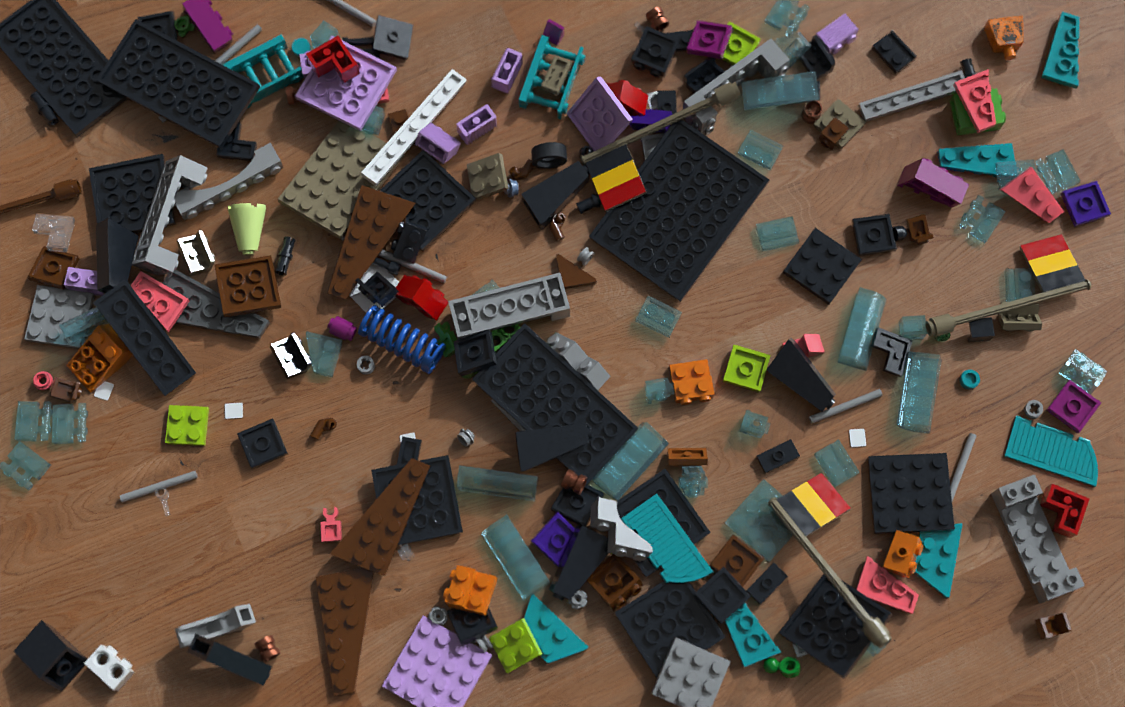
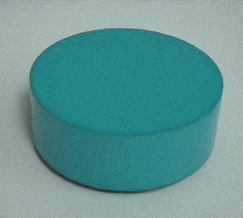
M298 38L292 43V50L296 56L300 57V54L311 51V46L307 39Z
M969 369L961 374L959 381L963 388L971 390L980 383V376L976 371Z

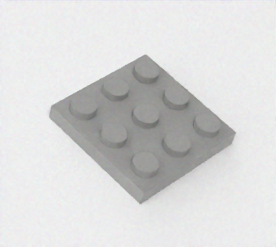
M37 285L24 339L29 342L80 349L84 344L95 295L88 292L68 289L61 290L54 287Z
M674 637L651 694L681 707H712L731 661Z

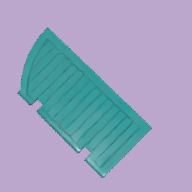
M1015 416L1004 457L1096 487L1098 464L1094 449L1090 443L1091 440L1079 436L1078 441L1072 440L1074 435L1040 423H1036V427L1030 426L1031 420Z
M655 494L621 518V521L631 530H636L640 537L651 544L652 553L648 556V559L656 569L662 566L664 571L660 575L666 583L692 582L706 577L713 572L658 494Z

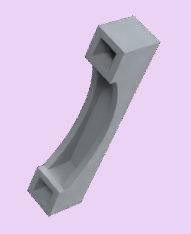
M271 143L254 151L255 156L249 165L229 181L208 189L189 190L186 187L176 192L174 196L175 205L183 219H192L199 212L209 210L214 207V204L226 201L231 195L243 192L248 186L260 183L265 177L280 172L284 167Z

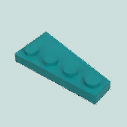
M1061 12L1041 76L1043 79L1075 89L1079 86V16Z
M1012 143L943 148L937 151L939 166L947 170L974 172V174L978 175L987 174L998 178L1007 177L1011 180L1018 176Z
M746 603L725 620L743 667L781 653Z

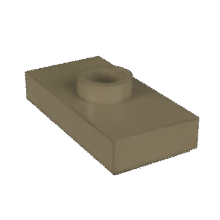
M555 55L541 85V89L558 95L571 68L572 61Z

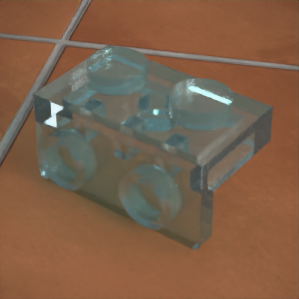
M1077 349L1071 353L1066 363L1059 370V374L1068 380L1070 379L1089 394H1092L1101 384L1107 373V370L1101 365L1095 363Z

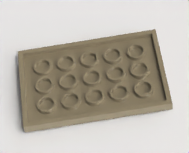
M338 121L279 196L278 202L341 240L346 234L361 185L379 190L403 159L404 155L377 186H374L361 176V172L387 143L364 129L359 131Z

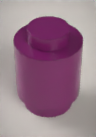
M336 316L335 319L331 318L327 326L330 329V334L345 341H351L357 331V327L353 323L339 316Z

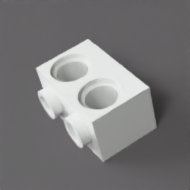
M100 645L84 664L109 687L119 691L135 673L131 669L133 665L125 658L121 660L117 657L118 652L112 646ZM106 654L108 657L107 663L101 665L100 658ZM117 668L122 669V675L119 678H116L114 675Z

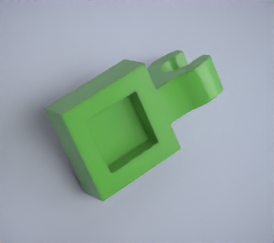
M448 322L442 325L438 323L434 326L436 333L440 337L437 343L438 345L441 343L446 344L443 355L444 357H450L455 353L454 341L457 338L454 332L450 331Z

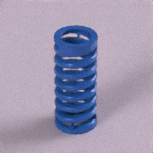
M373 305L364 316L359 326L358 334L362 337L368 336L371 342L377 341V345L379 347L385 346L388 352L394 351L397 357L403 356L404 361H412L413 366H421L423 372L427 374L432 373L443 356L446 344L441 343L438 345L437 339L433 338L424 354L419 358V354L425 346L429 335L424 333L415 349L410 353L411 347L420 334V330L416 328L409 336L406 345L401 349L403 341L410 332L411 324L407 323L404 325L397 340L392 344L393 338L402 325V319L399 318L394 322L388 336L383 339L385 332L393 321L394 315L388 314L382 322L379 331L375 334V329L381 322L385 310L377 305ZM372 315V318H371L370 322H369L368 325L366 326L368 319H369L370 316Z

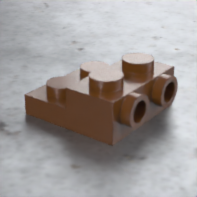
M615 554L596 568L587 579V582L613 611L616 608H623L627 602L626 599L631 595H638L641 592V586H643L640 578Z

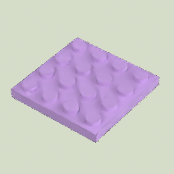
M342 41L358 64L360 74L344 83L335 69L319 78L311 69L296 93L295 98L361 131L395 75L397 68Z
M423 615L382 686L417 707H464L492 655L488 652L485 653L481 648L470 642L462 646L455 633L439 624L433 623Z

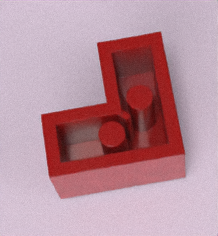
M339 36L306 53L308 62L318 78L333 69L336 70L344 83L360 74L358 64Z
M626 80L606 83L630 116H645L648 95L642 92L640 88L632 86Z
M404 275L396 286L399 292L395 296L404 304L415 307L426 318L437 321L449 303L444 298L445 294L438 289H434L432 287L433 284L425 278L420 279L415 275L412 277Z
M1051 484L1045 488L1040 506L1058 513L1052 531L1072 538L1078 535L1090 498Z

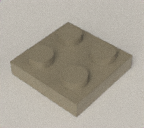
M837 99L814 123L813 127L821 133L834 117L849 127L848 132L836 144L838 148L842 149L865 125L866 121L841 100Z
M497 153L467 164L471 193L476 200L509 189L502 154Z

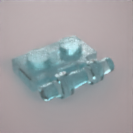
M777 0L765 18V22L779 31L783 26H786L788 29L785 34L791 37L799 29L800 22L807 17L810 7L806 4L802 8L798 7L799 0ZM792 13L796 15L793 21L789 19Z
M1064 149L1048 155L1045 158L1048 164H1045L1042 158L1035 161L1038 173L1042 174L1045 180L1044 184L1050 189L1052 194L1059 191L1056 186L1058 184L1063 191L1081 182ZM1049 170L1053 172L1055 178H1052Z
M978 195L970 203L968 212L964 213L961 217L962 221L959 227L966 229L968 225L971 226L972 230L969 234L986 243L1006 211L991 202L986 207L982 206L984 197ZM976 212L981 214L978 220L973 218Z
M18 401L14 439L17 441H36L37 433H40V440L48 441L49 433H51L50 417L53 415V410L51 409L52 402L44 401L43 409H39V402ZM38 417H42L41 426H38Z
M79 403L77 411H74L73 404L53 405V444L74 443V436L77 435L78 442H86V435L88 434V428L86 427V418H88L86 403ZM74 419H78L77 428H74Z
M20 441L7 456L12 460V463L10 465L4 461L0 463V469L3 471V474L7 477H12L17 481V485L25 487L27 490H30L34 485L29 480L32 477L40 480L51 466L50 463ZM19 466L26 471L23 475L16 471Z

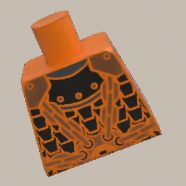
M1023 16L988 19L984 30L994 53L1004 52L1005 60L1015 59V51L1019 50L1023 44Z

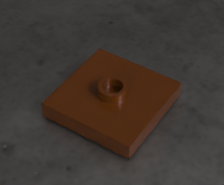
M43 246L27 278L33 282L64 290L68 267L75 268L80 258L78 255Z
M733 534L709 566L716 572L725 567L736 581L744 587L765 558Z

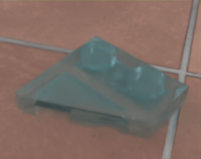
M801 32L773 40L790 59L788 70L811 47Z
M307 331L306 338L313 372L333 378L343 341Z

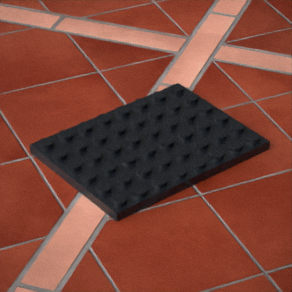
M683 120L670 126L638 169L647 193L607 211L589 236L594 242L679 302L684 299L770 182V179Z

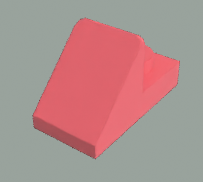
M803 334L802 338L795 340L807 357L825 352L819 334Z

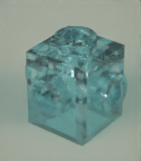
M683 466L682 477H679V489H682L685 496L691 498L704 495L705 488L708 487V479L702 466Z

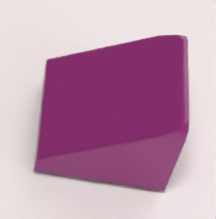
M548 19L543 35L549 37V42L558 45L564 37V27Z

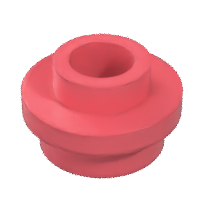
M46 371L38 372L33 378V384L39 390H47L53 384V377ZM46 378V383L41 384V380Z

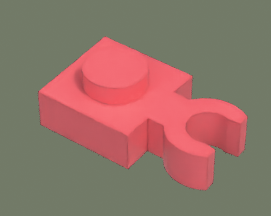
M334 507L332 515H328L327 508H324L323 515L326 518V522H321L322 543L341 541L342 524L340 520L336 521L339 514L337 507Z

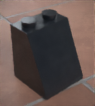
M43 620L33 628L14 650L17 656L39 679L61 692L85 666L84 663L88 659L55 628Z

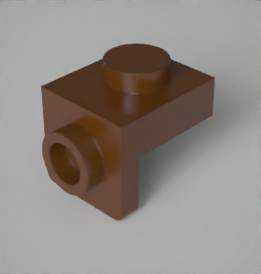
M834 117L820 133V143L825 148L833 150L836 144L848 132L849 127Z
M922 214L905 219L910 241L922 245L928 243L929 239L934 238L933 234L929 232L926 215Z
M55 377L49 396L73 403L76 399L80 398L82 388H80L81 382H71Z
M1066 612L1035 620L1041 640L1072 631Z

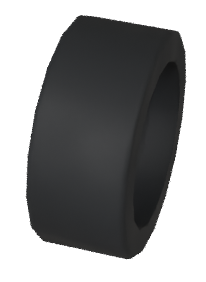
M547 142L534 146L531 149L532 164L542 169L563 166L567 162L565 145Z

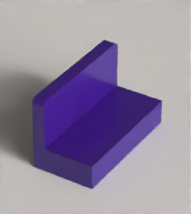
M646 109L645 116H631L633 120L630 126L633 130L639 131L671 116L672 112ZM670 125L656 132L666 133Z

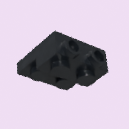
M646 26L631 58V63L634 64L633 67L640 71H643L645 68L651 71L650 74L657 78H660V76L665 77L680 40Z

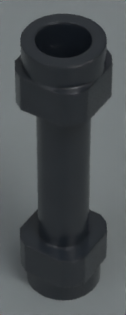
M377 257L372 263L387 269L388 273L398 275L401 264L395 261L387 262Z

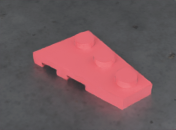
M989 70L959 80L953 85L977 133L996 125L994 105L991 99V85H989L988 78Z
M1032 167L1027 168L1000 189V191L1012 197L1013 200L1022 204L1046 223L1052 222L1064 212Z
M140 271L131 284L138 297L168 332L190 302L185 296Z
M869 556L866 557L856 590L875 602L913 614L919 595L888 573L885 568L880 567Z

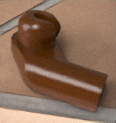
M528 159L523 168L511 167L509 170L510 176L513 179L527 178L534 168L532 160Z
M563 213L554 215L549 225L557 242L565 238L561 231L566 219Z
M334 418L319 420L310 436L319 440L323 432L336 428V420Z

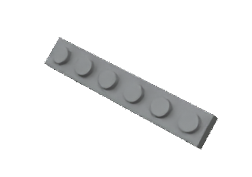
M961 70L861 102L858 107L863 119L867 122L957 93L953 85L965 77Z

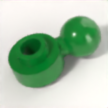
M770 657L763 663L764 670L767 673L773 674L781 670V674L786 678H794L801 671L800 663L794 657H786L781 662Z

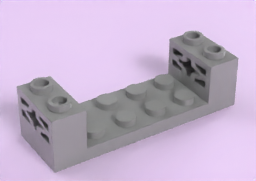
M769 39L686 99L683 110L711 97L715 93L714 89L729 82H736L737 86H740L746 77H752L757 71L761 73L770 85H773L775 82L780 83L786 77L785 74L788 70L790 59L772 39ZM710 106L684 119L702 134L709 135L714 130L717 111Z
M181 155L165 162L134 254L133 266L157 276L172 273L176 270L179 254L158 245L161 244L164 237L162 234L163 229L169 222V211L175 204V193L178 192L180 187L191 189L202 185L207 178V167Z
M560 273L448 301L458 340L488 329L492 331L550 316L551 321L570 317V306Z
M1032 475L1000 487L992 492L991 495L1040 604L1085 585L1077 567L1069 570L1037 499V496L1042 494L1043 491L1036 476Z

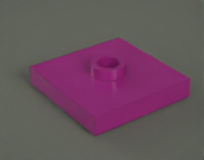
M697 20L686 49L687 54L722 59L733 30L732 25Z
M1069 379L1046 411L1076 433H1080L1101 402Z

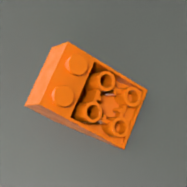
M101 324L96 327L66 366L91 393L125 365L131 358L132 353L109 324Z

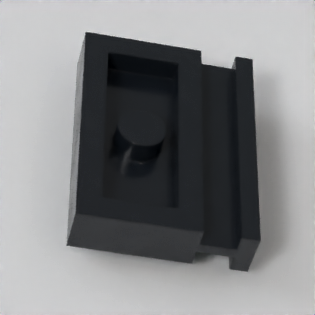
M893 30L872 46V50L895 74L917 57Z

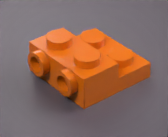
M707 359L669 365L675 403L688 405L696 400L708 402L714 397L713 382Z
M457 565L456 570L453 569L450 573V581L452 582L450 587L445 589L443 599L448 607L485 616L498 578L493 575L477 572L473 568Z

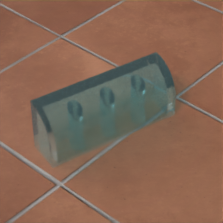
M816 71L741 82L745 111L819 100Z
M861 287L857 291L838 357V363L867 371L873 350L871 342L875 329L880 325L886 304V298L883 295Z
M95 307L58 326L69 345L92 334L98 325L109 323Z
M909 351L897 419L898 427L913 432L930 434L942 362L940 355Z
M642 422L638 426L639 429L592 479L599 488L616 501L624 495L669 444L648 422Z
M459 465L457 488L460 491L535 501L538 476Z
M508 515L497 520L481 533L523 601L550 584L548 577Z

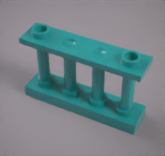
M282 34L222 64L237 73L245 71L250 80L260 85L248 108L253 103L290 84L298 83L304 78L301 67L294 69L284 50L288 47ZM275 54H278L288 72L279 78L268 61V58ZM257 63H262L271 79V82L263 86L252 70V66Z
M541 35L519 97V107L526 109L528 103L531 104L533 102L558 110L557 119H561L562 115L567 113L569 107L567 101L579 66H583L586 55L583 54L584 47L580 46L578 54L551 47L549 37ZM552 54L575 61L572 70H569L567 74L569 79L566 87L562 86L560 93H563L560 103L532 93L533 88L541 87L544 81L538 76L539 71H548L551 65L545 63V55Z

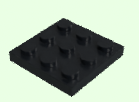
M814 228L783 270V274L830 305L862 259L817 228Z

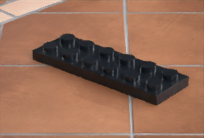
M126 280L93 302L164 396L196 374L195 370Z

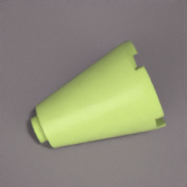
M251 203L228 206L238 251L242 252V255H254V252L258 251L266 212V205L257 204V207L251 205Z

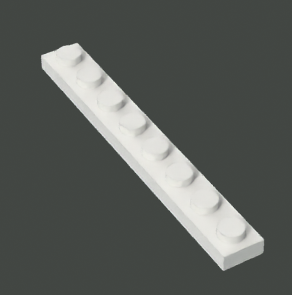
M452 69L361 172V176L374 186H377L416 141L419 131L430 124V122H433L466 84L467 80Z

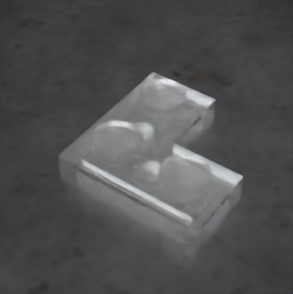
M36 214L32 230L35 234L49 235L46 246L48 251L67 252L75 219L71 216Z

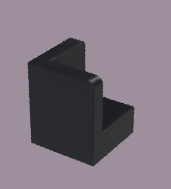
M992 317L968 322L970 336L967 338L968 343L990 341L995 336Z

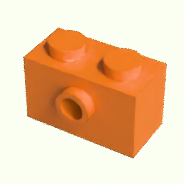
M896 530L883 567L890 573L909 579L910 575L914 574L917 563L915 561L917 555L920 556L923 550L921 539Z

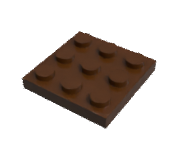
M271 255L214 264L224 318L281 308Z

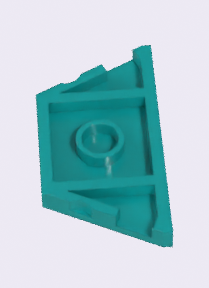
M962 523L954 524V531L919 533L923 550L920 556L917 555L915 561L917 567L914 573L918 577L923 578L928 585L943 594L942 596L945 598H950Z
M534 594L531 595L524 619L542 652L540 657L547 664L589 648Z

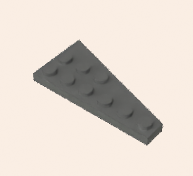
M177 270L168 273L162 284L190 300L176 321L177 324L259 339L270 324L269 320L256 313L224 318L220 294Z

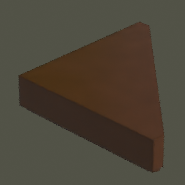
M556 254L559 273L561 274L565 289L597 283L596 278L560 254Z

